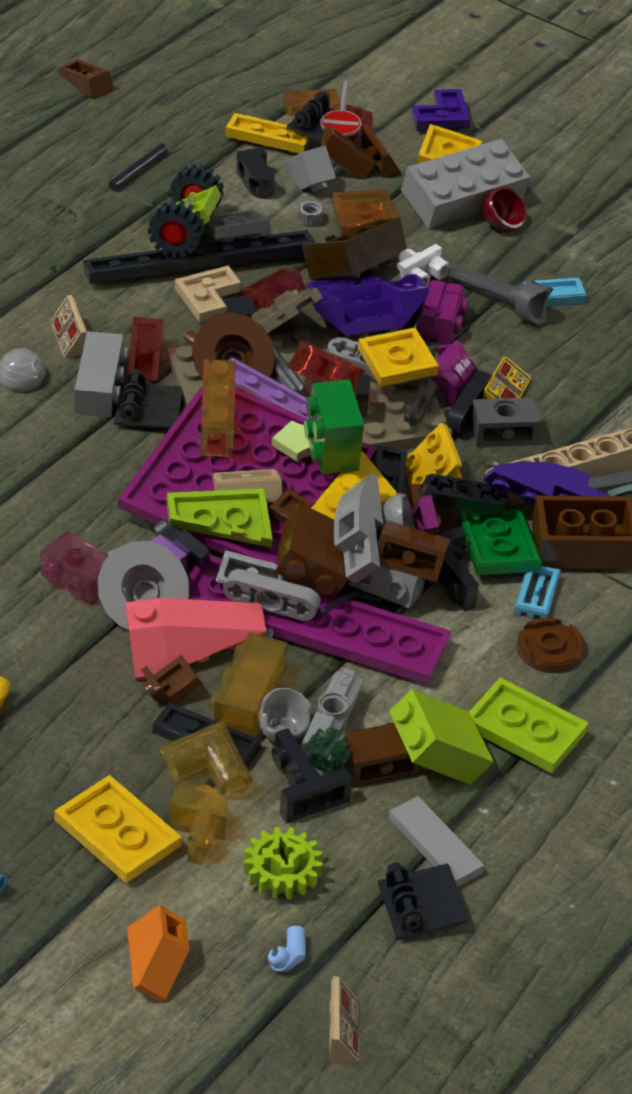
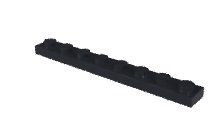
M308 230L265 235L258 238L235 239L231 242L198 244L192 253L188 252L184 257H181L179 253L177 258H172V252H169L167 256L163 255L164 249L158 251L83 260V270L90 284H107L114 280L124 279L131 281L138 277L150 275L160 277L172 272L189 273L195 269H217L223 265H247L253 261H275L278 258L289 256L304 257L302 245L316 242Z

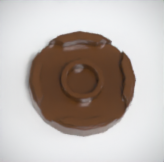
M539 618L529 621L524 625V629L519 632L517 638V651L523 662L531 668L545 673H562L572 670L580 663L585 647L583 636L578 629L571 624L568 627L562 624V620L556 618Z

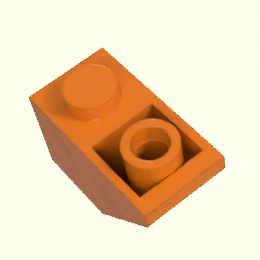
M159 905L128 926L127 931L133 988L141 994H145L161 1003L166 1000L190 948L186 920Z

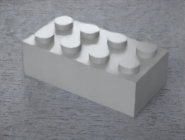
M499 139L408 166L401 191L427 228L432 229L483 213V204L488 193L497 187H510L524 199L530 176L505 142Z

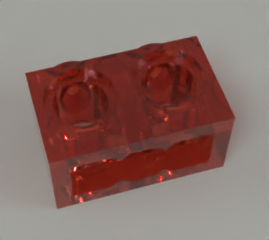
M302 340L288 369L318 383L350 379L354 394L357 390L359 374L365 373V370Z

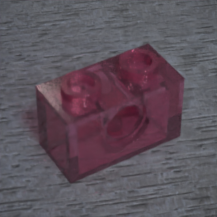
M66 531L41 550V575L49 582L55 583L70 592L72 596L92 605L99 599L97 579L102 564L109 555L71 532Z

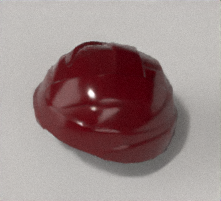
M507 186L497 187L488 193L483 204V213L486 221L491 226L504 232L513 231L522 226L526 219L525 204L523 199L512 188Z

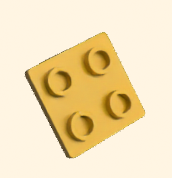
M440 423L407 456L405 475L409 486L411 484H422L429 474L463 479L459 470L462 467V463L447 425Z

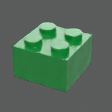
M350 379L312 383L311 397L306 398V409L309 419L304 420L306 439L311 438L312 441L310 446L312 461L318 462L321 474L359 470L364 423Z

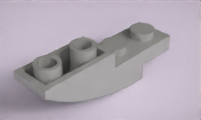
M374 473L349 488L343 494L335 514L334 546L344 553L346 578L354 584L380 568L376 529L383 524L378 476Z

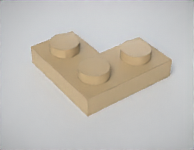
M229 266L175 279V290L199 323L208 321L215 315L226 313L227 306L220 297L240 292L241 282Z

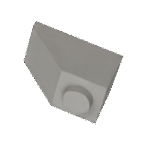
M326 146L301 152L281 163L282 170L300 190L311 188L312 192L327 188V182L336 178Z

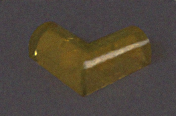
M223 720L159 747L160 754L173 782L207 768L220 796L253 783L252 777Z

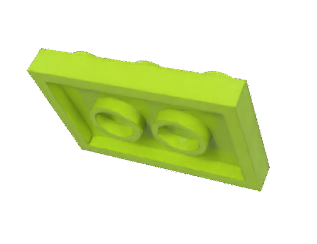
M501 677L469 711L481 737L550 773L557 769L585 736L589 726V722Z

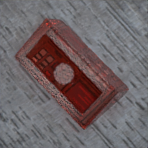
M281 269L241 289L239 295H251L256 309L260 310L264 307L267 309L284 292L288 290L291 292L296 288L298 291L305 290V285L300 270Z

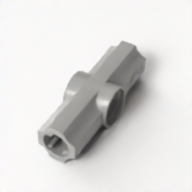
M344 668L340 672H335L326 693L319 698L317 712L301 744V748L309 760L321 763L325 759H330L341 734L346 732L348 718L363 688V679L356 674V671Z

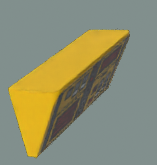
M504 356L484 389L483 399L521 398L531 377Z

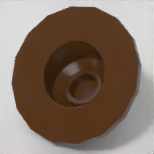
M233 312L215 315L202 324L198 332L189 330L184 336V339L193 347L192 356L195 368L204 382L208 377L215 380L219 371L231 357L267 377H270L273 372L275 353L271 339L260 324L246 315Z

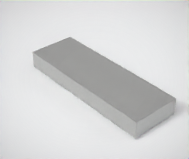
M419 796L389 811V820L433 867L446 863L449 864L457 887L483 874L484 864Z

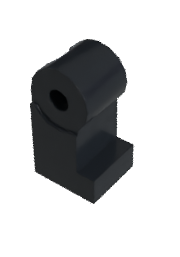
M264 147L237 152L236 173L247 190L257 198H268L274 194L275 171L272 167L266 165L267 152Z

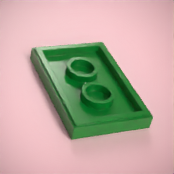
M505 507L502 513L497 516L463 510L458 511L457 521L460 528L467 535L466 546L476 575L541 571L542 561L521 507Z

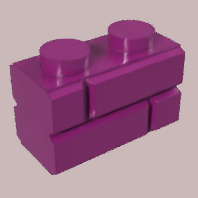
M432 280L428 286L429 294L425 298L419 314L417 331L424 340L432 341L435 339L436 342L450 344L454 333L460 334L463 316L467 312L468 298H463L465 289L463 285L453 283L446 285L445 282Z

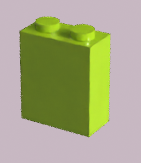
M412 688L389 711L406 750L415 764L471 785L494 763L470 713L466 710Z

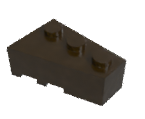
M400 218L378 219L348 229L349 233L336 238L335 235L325 237L326 242H309L302 245L310 279L343 277L344 281L361 277L360 272L377 270L380 263L387 264L397 261V256L407 249Z

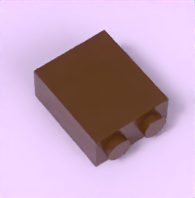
M299 502L283 525L274 572L299 585L311 588L316 593L332 601L348 581L345 572L344 553L334 546V519Z

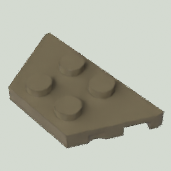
M296 288L291 292L288 290L274 300L275 303L267 309L264 307L254 313L251 319L260 324L266 333H269L300 312L299 310L311 302L316 303L323 297L317 288L298 291Z

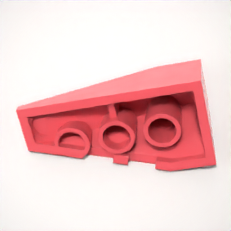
M154 598L125 602L136 681L147 680L141 671L146 666L155 674L180 655H183L189 664L196 661L200 664L209 660L210 655L223 649L233 650L267 635L261 603Z

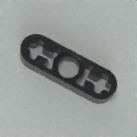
M477 370L452 406L446 420V425L448 428H451L453 433L463 435L471 421L473 399H483L484 389L493 374Z
M438 474L427 475L419 488V495L421 497L432 496L434 506L492 516L500 515L509 501L507 493L493 489L489 483ZM459 492H461V493L467 495L469 498L463 496V495L460 494Z

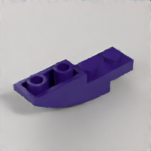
M524 461L497 465L486 473L483 481L491 484L493 489L503 493L510 492L515 494L523 502L535 505L536 495L610 496L588 486L591 474L575 468L546 462Z

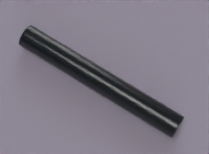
M160 143L109 181L110 189L113 191L119 189L167 153L168 147L164 143Z

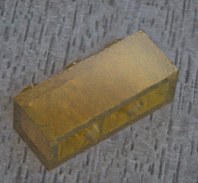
M204 359L201 390L200 455L232 457L235 411V361Z
M251 632L248 633L243 645L238 644L236 646L232 667H226L224 671L221 690H215L213 693L210 710L214 711V721L254 736L259 725L258 713L266 694L277 687L286 668L288 642Z

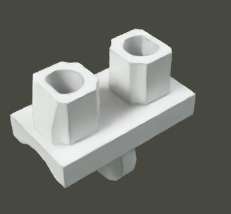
M434 244L422 252L416 253L411 249L402 251L399 255V263L397 264L401 278L408 274H417L423 279L427 287L431 275L438 280L447 277L449 263L441 258L442 248Z

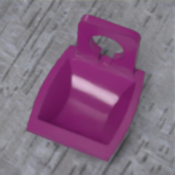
M458 340L449 345H439L436 348V352L440 356L436 361L439 365L438 375L430 376L449 406L456 402L478 370Z

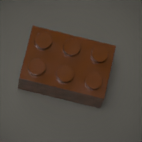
M536 495L532 530L534 543L541 558L542 566L554 569H632V497Z

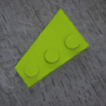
M264 488L167 493L166 502L169 524L171 526L272 548L273 538Z

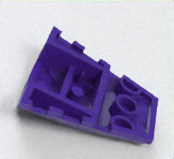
M361 275L357 279L344 281L342 277L307 282V289L317 288L323 297L316 303L312 302L315 311L346 336L404 327L429 294V287L415 288V285L407 283L403 284V288H399L398 281H383L382 278Z

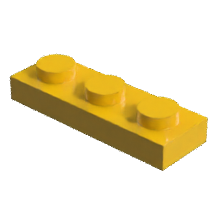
M234 113L230 119L225 133L226 137L235 138L238 141H248L264 147L286 150L290 153L306 151L312 141V138L308 136H302L297 132L286 129V124Z

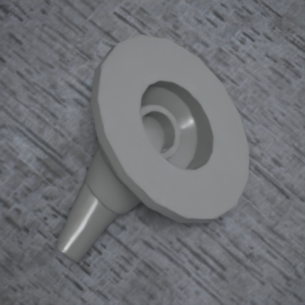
M131 541L110 551L107 554V559L102 564L97 579L98 597L106 614L120 627L128 629L125 602L154 598L188 599L189 596L188 576L181 561L168 548L151 541Z

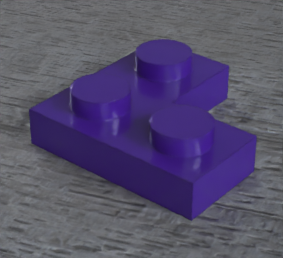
M461 89L435 90V105L412 106V118L416 130L428 131L430 124L449 130L469 129L470 117Z

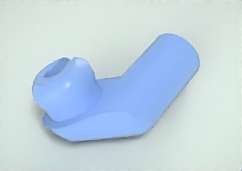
M289 927L287 929V947L278 946L277 953L274 949L270 950L268 961L273 970L288 972L304 961L306 957L305 929L303 927Z

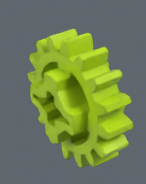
M274 827V834L269 835L263 830L260 832V840L250 839L249 848L244 850L243 873L249 875V885L259 883L258 892L260 894L271 890L272 898L274 899L279 896V893H285L288 899H292L294 891L303 896L306 895L307 886L312 888L317 886V878L322 876L323 852L317 851L318 842L316 840L307 842L306 832L296 836L294 835V828L290 827L287 833H281L279 827Z

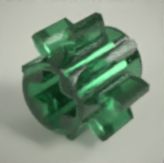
M319 728L305 746V749L311 751L309 755L311 764L323 772H330L333 768L336 771L340 770L352 754V751L346 748L349 743L348 738L343 732L335 728H327L325 731Z

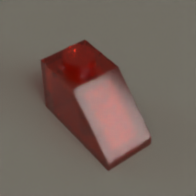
M133 317L127 376L133 370L139 369L145 375L146 380L158 381L166 323L163 319Z

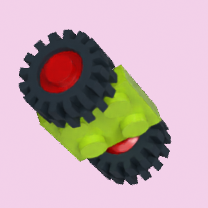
M191 164L189 169L185 166L181 172H178L169 191V197L173 198L168 205L164 202L160 208H157L148 224L150 225L147 229L148 234H151L150 242L156 241L157 243L154 248L157 251L163 248L162 254L165 256L169 252H172V258H177L179 253L181 257L186 256L188 252L192 253L203 235V225L209 222V217L215 212L224 194L222 191L224 188L223 182L218 183L221 177L218 174L213 176L214 170L212 168L208 172L205 171L206 165L201 164L199 168H196V164Z

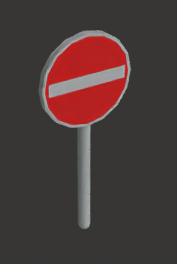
M348 81L343 83L340 110L327 112L320 120L323 130L326 126H331L346 137L355 135L361 128V119L356 114L345 111Z

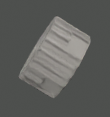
M306 201L299 205L298 222L306 227H315L322 223L323 206L320 203Z

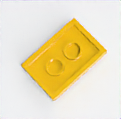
M108 775L54 810V820L126 884L181 847L182 836L111 775Z

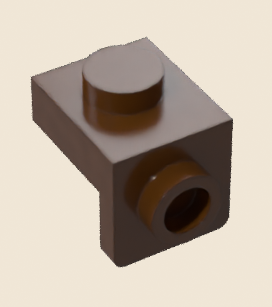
M183 655L177 657L155 674L147 666L141 669L148 680L143 683L147 692L154 701L161 698L166 705L169 702L175 704L202 684Z

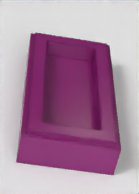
M432 496L420 497L412 511L416 529L435 534L439 525Z

